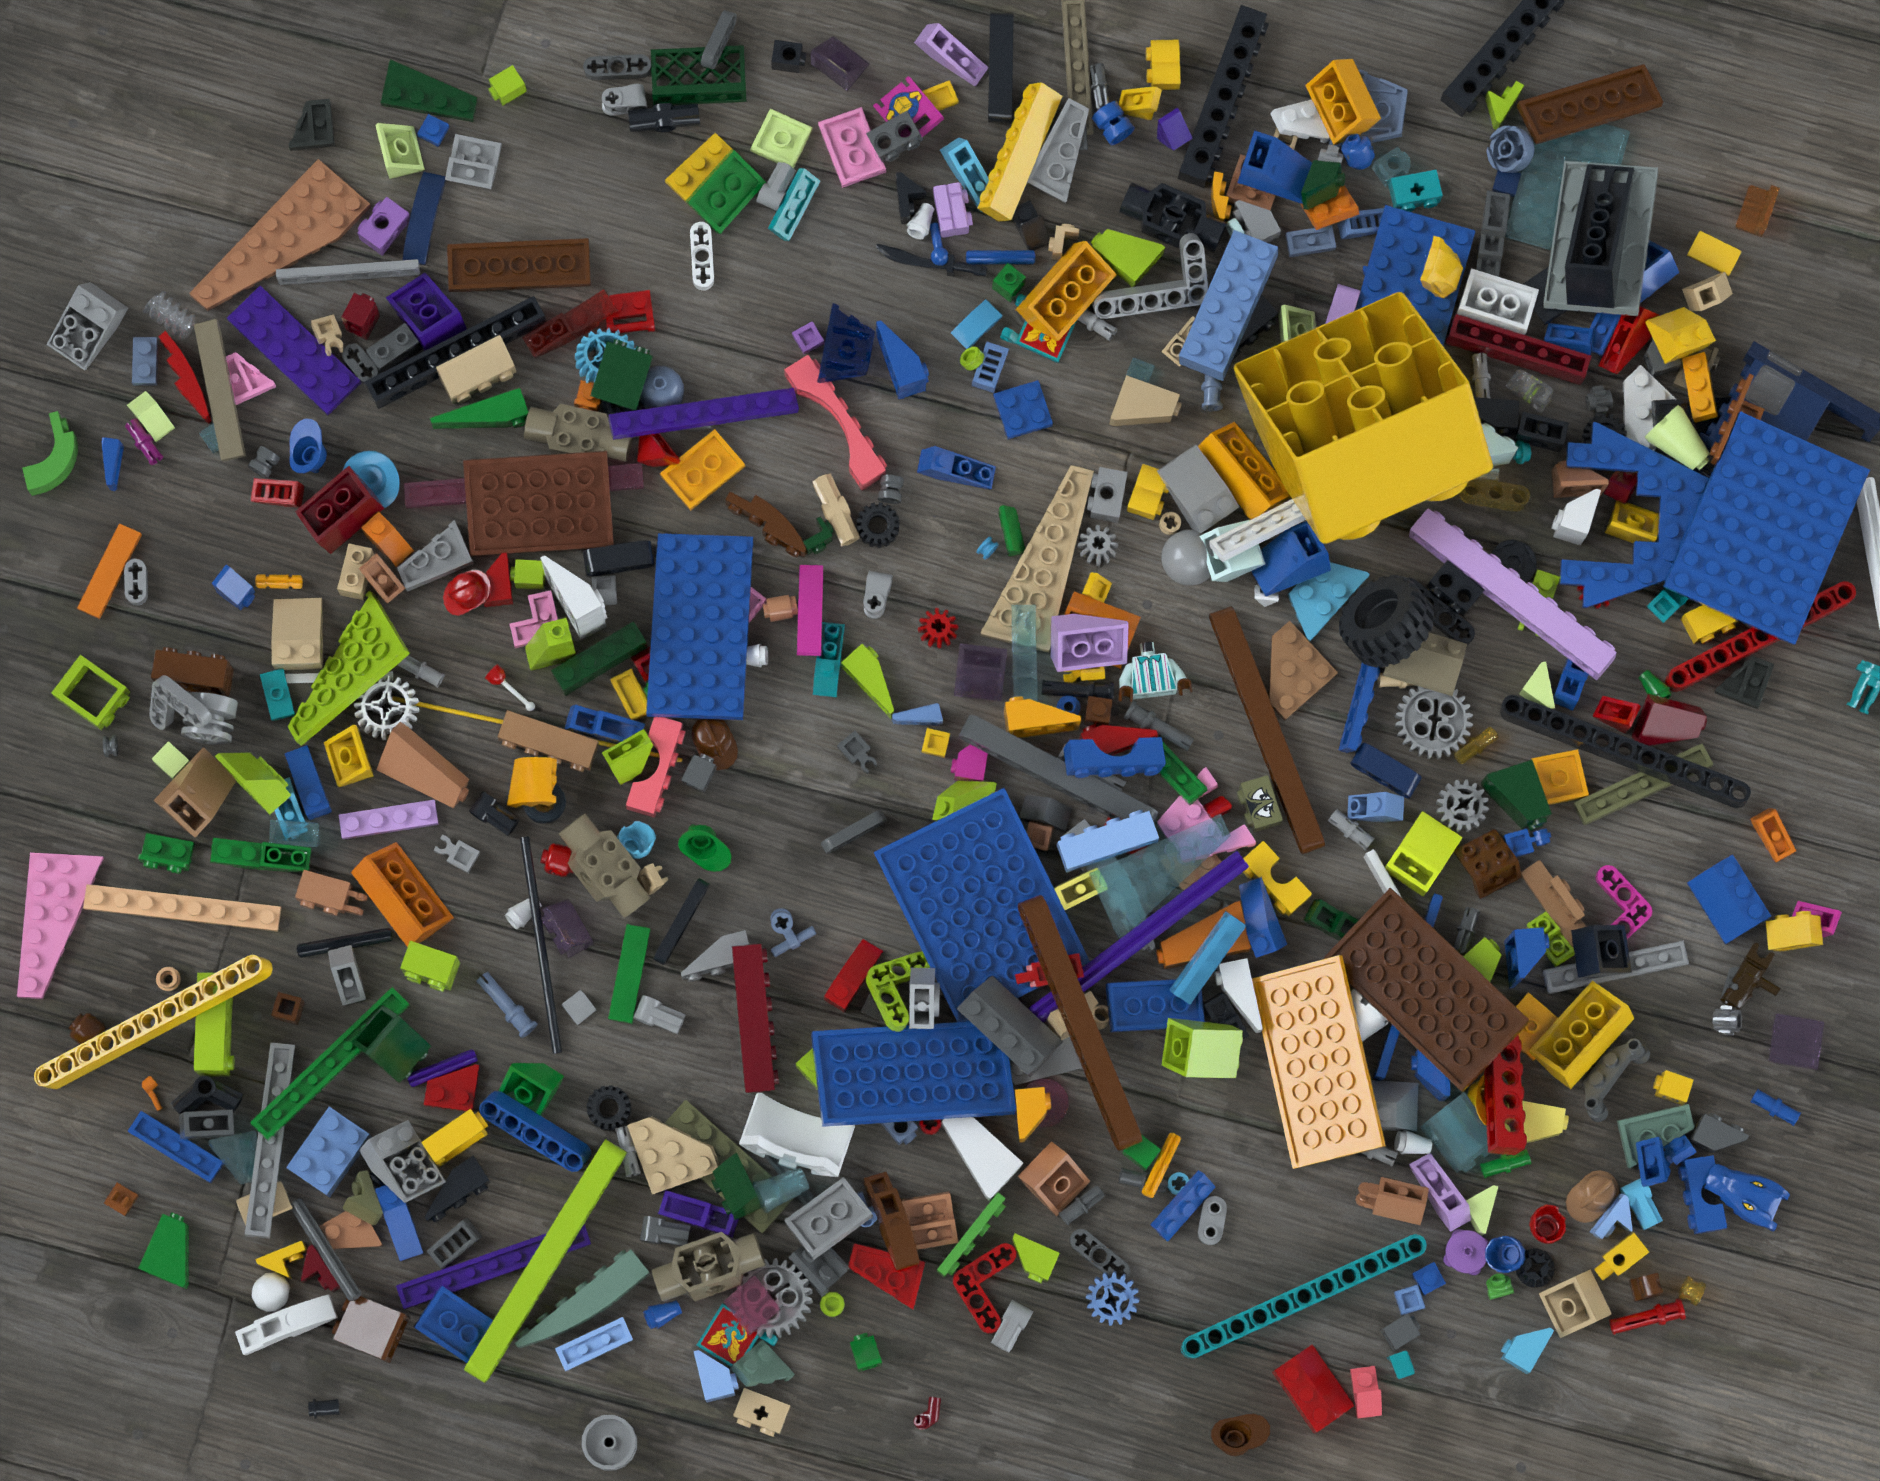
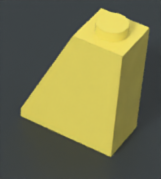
M1505 1101V1106L1509 1108V1104ZM1522 1101L1523 1110L1526 1113L1524 1133L1527 1136V1143L1560 1135L1563 1130L1567 1129L1569 1116L1565 1115V1108ZM1505 1124L1506 1129L1510 1131V1127Z

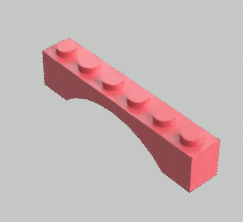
M806 355L784 369L785 377L797 395L809 398L820 404L838 421L845 433L849 446V472L863 491L880 480L881 475H886L885 468L887 464L881 455L876 456L872 450L874 445L868 436L863 437L859 431L861 429L859 422L854 416L852 418L846 411L848 410L847 404L842 397L837 398L833 392L835 390L833 383L829 378L824 379L820 373L823 370L816 359L812 360L809 355Z

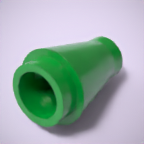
M1650 670L1643 672L1638 677L1647 695L1651 694L1667 699L1671 697L1670 687L1657 678Z

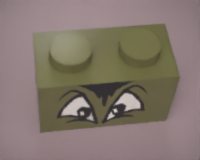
M1266 775L1240 783L1239 791H1236L1240 805L1244 804L1247 812L1244 814L1247 827H1251L1254 833L1281 825L1283 819L1269 776Z

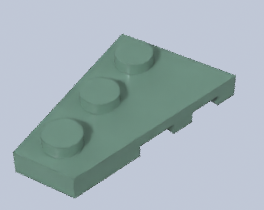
M1689 1104L1617 1120L1628 1168L1638 1163L1636 1142L1660 1137L1663 1146H1665L1673 1139L1679 1138L1694 1129Z

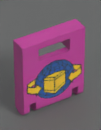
M908 76L905 78L909 84L908 87L900 82L880 99L884 104L883 108L877 103L873 107L886 122L905 111H908L914 123L926 115L930 121L919 130L923 137L943 121L944 117ZM909 128L901 132V137L906 138L910 136Z

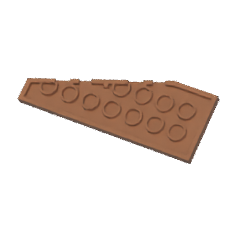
M318 159L189 294L203 308L209 311L233 298L232 296L252 288L254 284L276 275V269H287L298 263V260L311 253L313 255L320 251V248L337 242L363 216L371 205Z

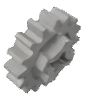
M1467 779L1463 785H1460L1459 780H1455L1454 787L1448 783L1445 786L1447 792L1441 790L1439 793L1443 799H1437L1436 804L1441 806L1437 809L1436 813L1443 814L1440 820L1441 823L1447 820L1449 822L1448 828L1450 829L1455 825L1457 832H1460L1462 827L1465 828L1466 832H1469L1471 825L1477 828L1479 826L1478 820L1484 821L1486 818L1482 813H1486L1489 810L1488 807L1483 805L1488 802V798L1481 797L1484 789L1477 791V783L1469 786ZM1460 791H1466L1470 794H1462ZM1448 797H1450L1449 800L1452 802L1449 810L1447 809ZM1470 801L1465 809L1461 808L1455 811L1459 803L1462 804ZM1477 801L1478 810L1477 814L1475 815L1473 805ZM1454 817H1461L1465 821L1457 820Z

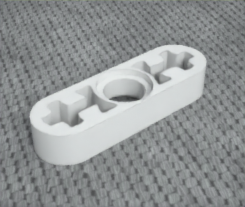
M697 222L690 229L693 284L697 289L705 291L714 284L712 233L707 223ZM698 229H703V232L707 233L703 236L704 244L699 245V236L695 234L698 233ZM698 251H706L709 254V258L704 262L698 261L695 258ZM700 268H705L706 277L710 278L706 280L705 284H702L701 280H697V278H701Z

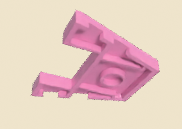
M1207 767L1196 776L1208 790L1201 797L1218 788L1217 782ZM1179 796L1157 821L1158 827L1182 863L1256 845L1255 839L1245 824L1223 837L1198 799L1189 806Z

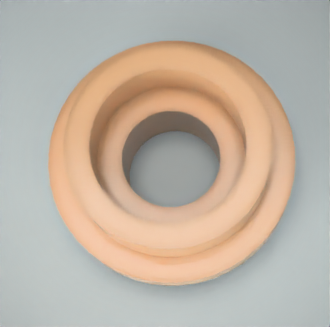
M173 967L162 968L156 976L157 985L164 991L175 990L181 982L180 973ZM171 975L173 981L169 984L165 983V977Z

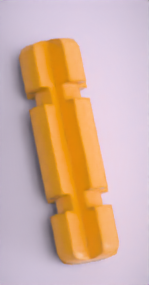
M266 574L256 575L255 584L257 588L269 586L270 588L289 589V587L301 589L303 578L301 575L289 577V575L269 574V576H266Z

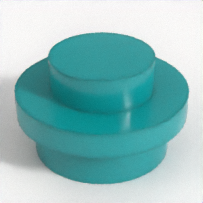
M1518 440L1515 443L1518 449L1513 459L1517 464H1523L1531 458V447L1529 443Z

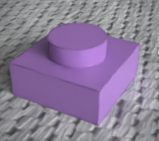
M813 321L792 332V336L803 354L824 344V340Z

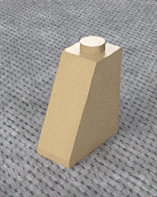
M1126 375L1109 425L1122 426L1171 422L1173 415L1178 416L1182 403L1178 402L1180 394Z

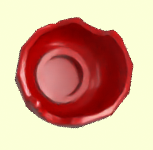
M1546 1204L1539 1207L1530 1217V1231L1541 1243L1552 1244L1560 1240L1566 1232V1218L1555 1205Z

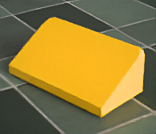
M1699 231L1687 256L1721 273L1725 272L1729 276L1741 251Z

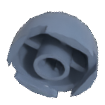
M1505 125L1498 128L1490 137L1492 141L1490 147H1487V157L1493 168L1501 172L1516 173L1525 169L1531 163L1535 147L1528 132L1516 126Z
M667 366L649 368L640 396V402L644 408L650 409L681 404L684 397V384L681 377L672 368Z

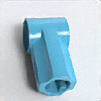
M1641 1178L1620 1188L1621 1194L1628 1197L1629 1207L1632 1208L1642 1230L1663 1221L1651 1199L1652 1193L1649 1186L1643 1187Z

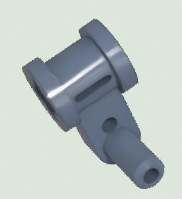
M778 908L771 914L770 921L773 930L783 934L786 938L784 942L771 948L774 957L789 949L794 950L801 946L800 943L816 935L813 926L795 935L792 929V915L787 909ZM777 917L787 918L785 920L786 924L783 926L781 923L776 924L778 922Z

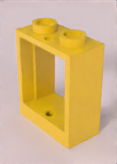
M469 1109L421 1143L436 1165L441 1167L488 1135L485 1131L488 1125L479 1112L474 1114Z

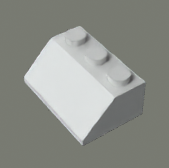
M1471 268L1456 314L1525 335L1539 289Z

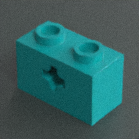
M1437 169L1394 177L1390 179L1388 185L1393 207L1409 212L1422 206L1425 209L1433 208L1440 203L1443 196Z

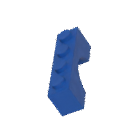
M1162 737L1138 738L1132 746L1131 752L1124 756H1111L1104 753L1097 747L1093 739L1069 740L1063 748L1067 776L1075 775L1076 778H1085L1089 775L1109 777L1112 774H1121L1124 777H1128L1137 773L1153 776L1158 774L1166 764Z

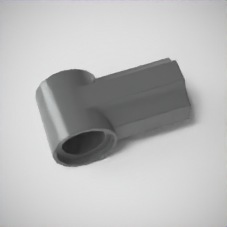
M644 1216L640 1241L652 1244L666 1243L683 1246L688 1244L691 1226L666 1222L665 1219Z

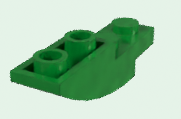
M213 838L210 863L232 865L236 868L303 872V870L309 871L311 848L267 842L254 843Z

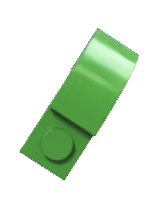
M58 411L49 413L55 438L52 453L43 462L22 468L27 489L32 496L45 493L60 485L71 473L77 459V437L73 431L68 432L66 417L62 418Z

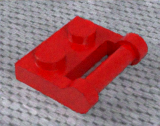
M650 290L603 296L607 329L610 328L611 333H615L618 329L620 333L648 330V332L655 331ZM646 316L647 321L614 325L613 321Z

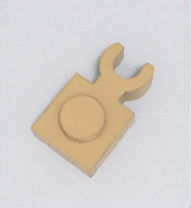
M334 314L311 320V326L318 343H325L326 354L331 356V347H337L339 352L342 353L343 342L340 340L342 333Z

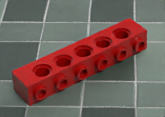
M1519 1034L1501 1052L1505 1055L1507 1061L1502 1058L1500 1053L1484 1070L1488 1153L1516 1155L1524 1150L1527 1144V1136L1524 1133L1526 1113L1523 1110L1522 1102L1524 1087L1521 1084L1523 1065L1520 1063L1522 1042L1519 1039ZM1502 1076L1506 1078L1508 1084L1503 1081ZM1503 1100L1507 1101L1509 1108L1505 1106ZM1505 1124L1510 1127V1131L1506 1129Z

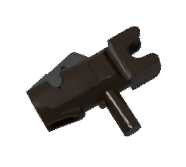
M1755 942L1740 967L1729 969L1720 1001L1725 1005H1730L1740 1010L1753 997L1752 992L1755 988L1761 987L1777 996L1781 988L1762 977L1775 957L1773 952H1770L1766 958L1758 957L1757 950L1759 944Z

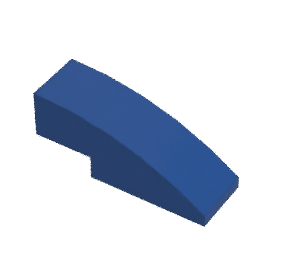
M1568 658L1554 691L1553 700L1555 704L1573 711L1589 674Z
M573 705L569 710L565 730L609 742L620 743L643 730L645 724L601 710L595 711Z

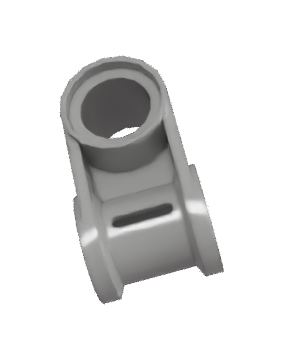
M631 84L606 89L602 94L603 112L609 116L628 114L629 110L647 109L644 86L642 84Z
M875 571L868 572L863 600L864 612L868 618L878 619L884 614L893 575ZM873 602L878 603L875 609H871Z

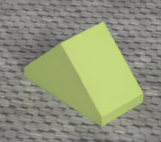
M146 391L127 405L155 442L175 429L157 402Z
M1541 662L1519 694L1527 700L1555 709L1547 663Z
M1495 1185L1466 1200L1470 1208V1222L1475 1231L1481 1236L1486 1234L1498 1190V1186Z

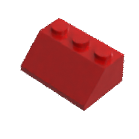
M1313 1344L1272 1372L1314 1434L1354 1407V1404Z

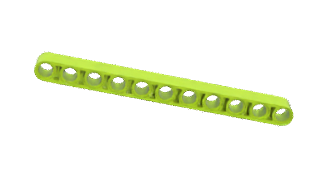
M607 1139L602 1143L466 1364L465 1372L483 1383L488 1381L627 1154L625 1150Z

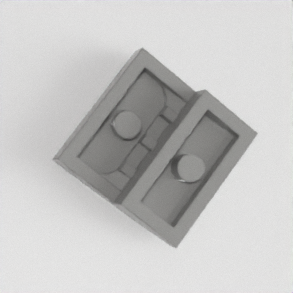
M455 134L445 180L492 189L502 143Z

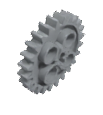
M1417 686L1418 692L1411 688L1409 690L1410 697L1406 695L1402 697L1405 704L1399 703L1397 706L1402 712L1395 714V718L1401 720L1395 724V727L1402 728L1397 736L1406 737L1402 744L1410 743V752L1415 748L1419 749V757L1423 752H1427V759H1430L1433 753H1435L1437 759H1440L1442 752L1449 757L1451 755L1450 749L1458 752L1459 747L1457 743L1462 746L1465 745L1466 741L1463 737H1469L1471 734L1466 729L1473 726L1471 722L1467 721L1473 717V714L1466 713L1470 708V704H1462L1465 696L1457 698L1458 689L1454 690L1453 695L1450 696L1430 689H1424L1420 686ZM1434 700H1437L1438 708L1435 720L1438 722L1434 727V740L1430 741L1432 720L1429 719L1434 713ZM1420 702L1426 703L1429 706V711H1420L1417 704ZM1441 707H1451L1453 714L1450 716L1443 714ZM1415 726H1423L1426 729V734L1418 735L1415 732ZM1438 730H1448L1450 738H1441Z
M775 1258L773 1264L770 1265L767 1259H764L766 1266L749 1271V1275L742 1278L743 1284L735 1287L740 1293L733 1294V1298L738 1300V1302L733 1304L734 1309H740L736 1316L737 1318H743L741 1321L743 1327L749 1325L748 1330L750 1333L757 1329L759 1337L766 1332L768 1338L771 1339L773 1332H776L777 1336L781 1338L782 1331L785 1330L790 1335V1327L793 1326L799 1329L798 1320L806 1322L803 1313L811 1312L806 1304L813 1303L812 1298L807 1297L813 1292L811 1288H805L810 1284L809 1280L802 1279L804 1274L801 1271L796 1273L795 1264L788 1268L787 1260H784L779 1265L777 1258ZM773 1277L780 1278V1282L776 1286L769 1285V1281ZM760 1293L762 1295L759 1301H750V1297L753 1294ZM772 1295L773 1297H776L777 1300L773 1302L772 1300H769V1297ZM787 1296H796V1299L793 1303H784V1300ZM768 1312H777V1315L774 1319H765V1316Z

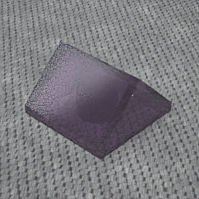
M834 36L811 51V65L847 92L870 64Z

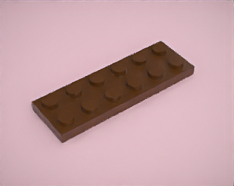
M1645 64L1518 101L1517 108L1536 145L1662 107L1663 100Z
M589 238L447 244L449 292L591 286Z

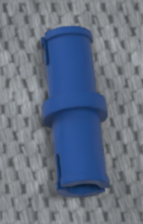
M1757 1089L1750 1101L1770 1112V1116L1774 1117L1775 1115L1792 1126L1796 1124L1801 1112L1782 1103L1783 1100L1780 1098L1776 1100L1760 1091V1089Z

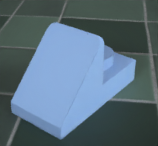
M1619 1193L1590 1230V1233L1599 1239H1603L1604 1236L1606 1238L1609 1237L1616 1227L1614 1225L1615 1222L1625 1230L1632 1232L1629 1199L1626 1195Z

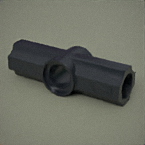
M661 103L649 109L628 111L630 132L646 130L670 132L675 130L676 127L700 125L698 104L673 106L670 103Z

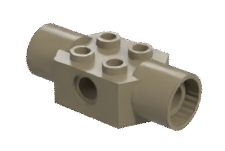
M559 404L554 411L530 407L524 429V439L548 444L550 454L607 451L608 458L625 462L629 457L633 437L613 440L607 414L565 404Z
M584 813L558 833L572 851L568 861L569 867L596 902L610 900L623 918H625L651 898L637 880L641 868L611 830L600 832L586 813Z
M719 1232L675 1248L673 1261L652 1269V1274L663 1302L687 1294L693 1301H698L740 1286L743 1273L766 1265L755 1233L732 1241L723 1232Z

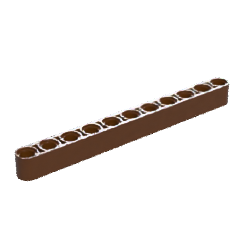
M1230 606L1210 613L1209 619L1299 851L1303 855L1325 847L1323 835L1235 610Z
M1037 895L1018 903L1020 917L1114 1146L1118 1151L1141 1143V1132L1044 897Z

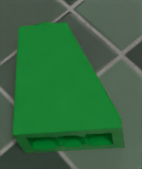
M172 1212L169 1216L162 1214L138 1269L187 1289L189 1285V1225L183 1222L184 1217Z

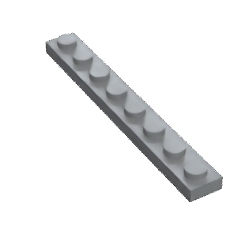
M270 1043L261 1112L291 1084L295 1045ZM285 1125L269 1141L258 1132L245 1236L270 1239Z

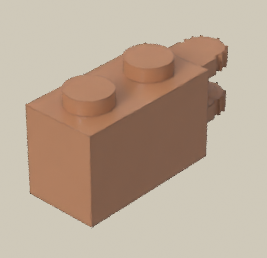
M303 870L295 898L302 907L314 909L317 906L324 908L323 912L337 916L338 913L345 914L347 912L362 916L364 910L347 904L349 898L363 902L367 901L368 896L352 891L353 886L350 882Z
M1381 1177L1379 1185L1366 1182L1359 1185V1194L1355 1200L1361 1207L1373 1209L1374 1215L1421 1225L1429 1188Z

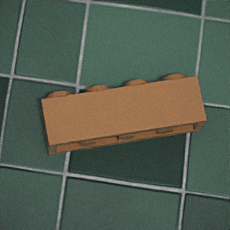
M508 710L498 734V739L502 741L501 745L515 750L517 746L525 749L524 753L533 757H538L541 754L548 758L557 759V765L565 762L570 764V769L581 773L584 772V769L591 770L600 745L597 740Z

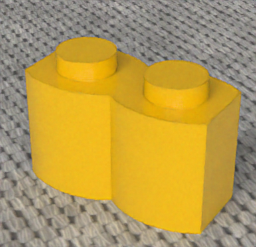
M1151 40L1150 47H1146V61H1150L1151 69L1146 71L1147 83H1151V87L1156 86L1161 90H1179L1181 83L1179 40Z
M1142 464L1127 512L1154 520L1156 514L1161 515L1165 503L1161 501L1163 493L1168 494L1169 491L1157 472L1159 469Z

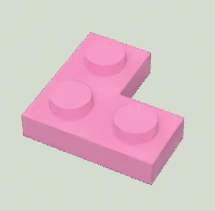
M551 590L528 595L532 619L510 623L515 648L526 646L543 623L558 620Z

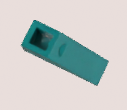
M822 622L821 656L816 658L813 695L837 697L845 624Z

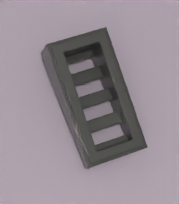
M466 1218L430 1247L427 1252L437 1265L444 1269L482 1238V1235L471 1221ZM462 1228H463V1229L468 1233V1235L471 1237L470 1240H469V1239L465 1236V1234L461 1231ZM455 1234L463 1242L464 1245L462 1247L453 1237ZM446 1241H448L453 1246V1248L456 1250L455 1253H453L450 1250V1248L445 1244ZM439 1247H441V1249L446 1253V1255L449 1257L448 1259L445 1260L444 1257L439 1253V1251L437 1250Z

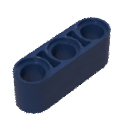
M1367 743L1360 745L1350 762L1351 766L1407 799L1411 798L1422 779L1412 769Z

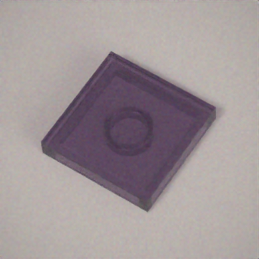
M1776 1013L1768 1062L1817 1070L1824 1022Z

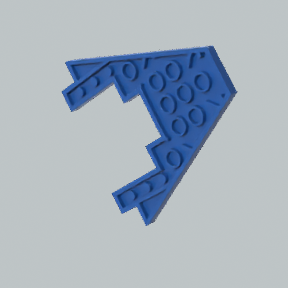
M1593 422L1591 444L1568 442L1566 468L1637 472L1636 496L1660 497L1658 542L1634 541L1632 564L1562 559L1560 585L1583 586L1582 608H1588L1666 581L1709 481V478L1597 422Z

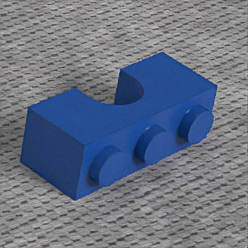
M1714 1155L1687 1159L1680 1162L1681 1166L1678 1167L1680 1180L1684 1181L1686 1190L1683 1191V1199L1685 1205H1689L1690 1215L1687 1216L1689 1228L1693 1229L1694 1235L1726 1229L1727 1223L1723 1204H1708L1701 1195V1189L1706 1183L1710 1169L1715 1164Z

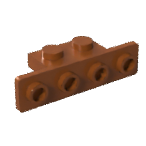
M1750 373L1746 379L1741 378L1737 386L1736 392L1739 393L1737 400H1732L1727 413L1731 415L1728 422L1723 421L1718 434L1722 436L1719 443L1714 442L1709 454L1713 456L1711 464L1715 465L1719 460L1740 411L1758 420L1763 415L1765 409L1744 400L1754 377Z

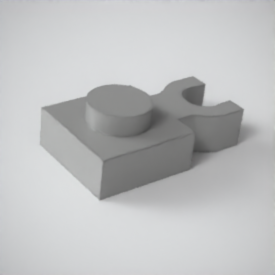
M442 834L440 839L447 843L446 848L439 849L435 846L433 851L439 855H448L447 862L469 874L480 855V851L460 840L454 845L448 837Z

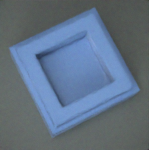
M1418 1284L1394 1292L1401 1316L1425 1309Z

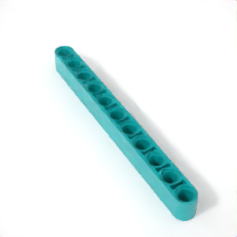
M1417 1234L1410 1235L1199 1331L1183 1340L1180 1348L1181 1353L1188 1359L1198 1358L1409 1262L1425 1252L1427 1247L1426 1240ZM1410 1240L1419 1242V1252L1414 1253L1410 1251L1408 1247ZM1388 1250H1394L1398 1254V1261L1396 1263H1391L1387 1260L1386 1253ZM1366 1260H1372L1376 1264V1271L1374 1273H1369L1365 1270L1364 1263ZM1344 1270H1350L1354 1274L1352 1283H1346L1342 1279V1272ZM1322 1280H1327L1331 1283L1332 1290L1330 1293L1321 1291L1320 1282ZM1300 1290H1305L1309 1293L1310 1300L1308 1303H1301L1298 1300L1297 1295ZM1282 1300L1286 1302L1288 1306L1286 1313L1277 1312L1275 1308L1277 1301ZM1259 1310L1265 1314L1266 1319L1264 1323L1259 1324L1254 1321V1311ZM1237 1320L1243 1324L1242 1333L1236 1334L1231 1330L1232 1321ZM1210 1331L1220 1333V1343L1213 1344L1209 1341L1208 1334ZM1188 1341H1195L1198 1344L1199 1351L1196 1354H1190L1186 1350Z

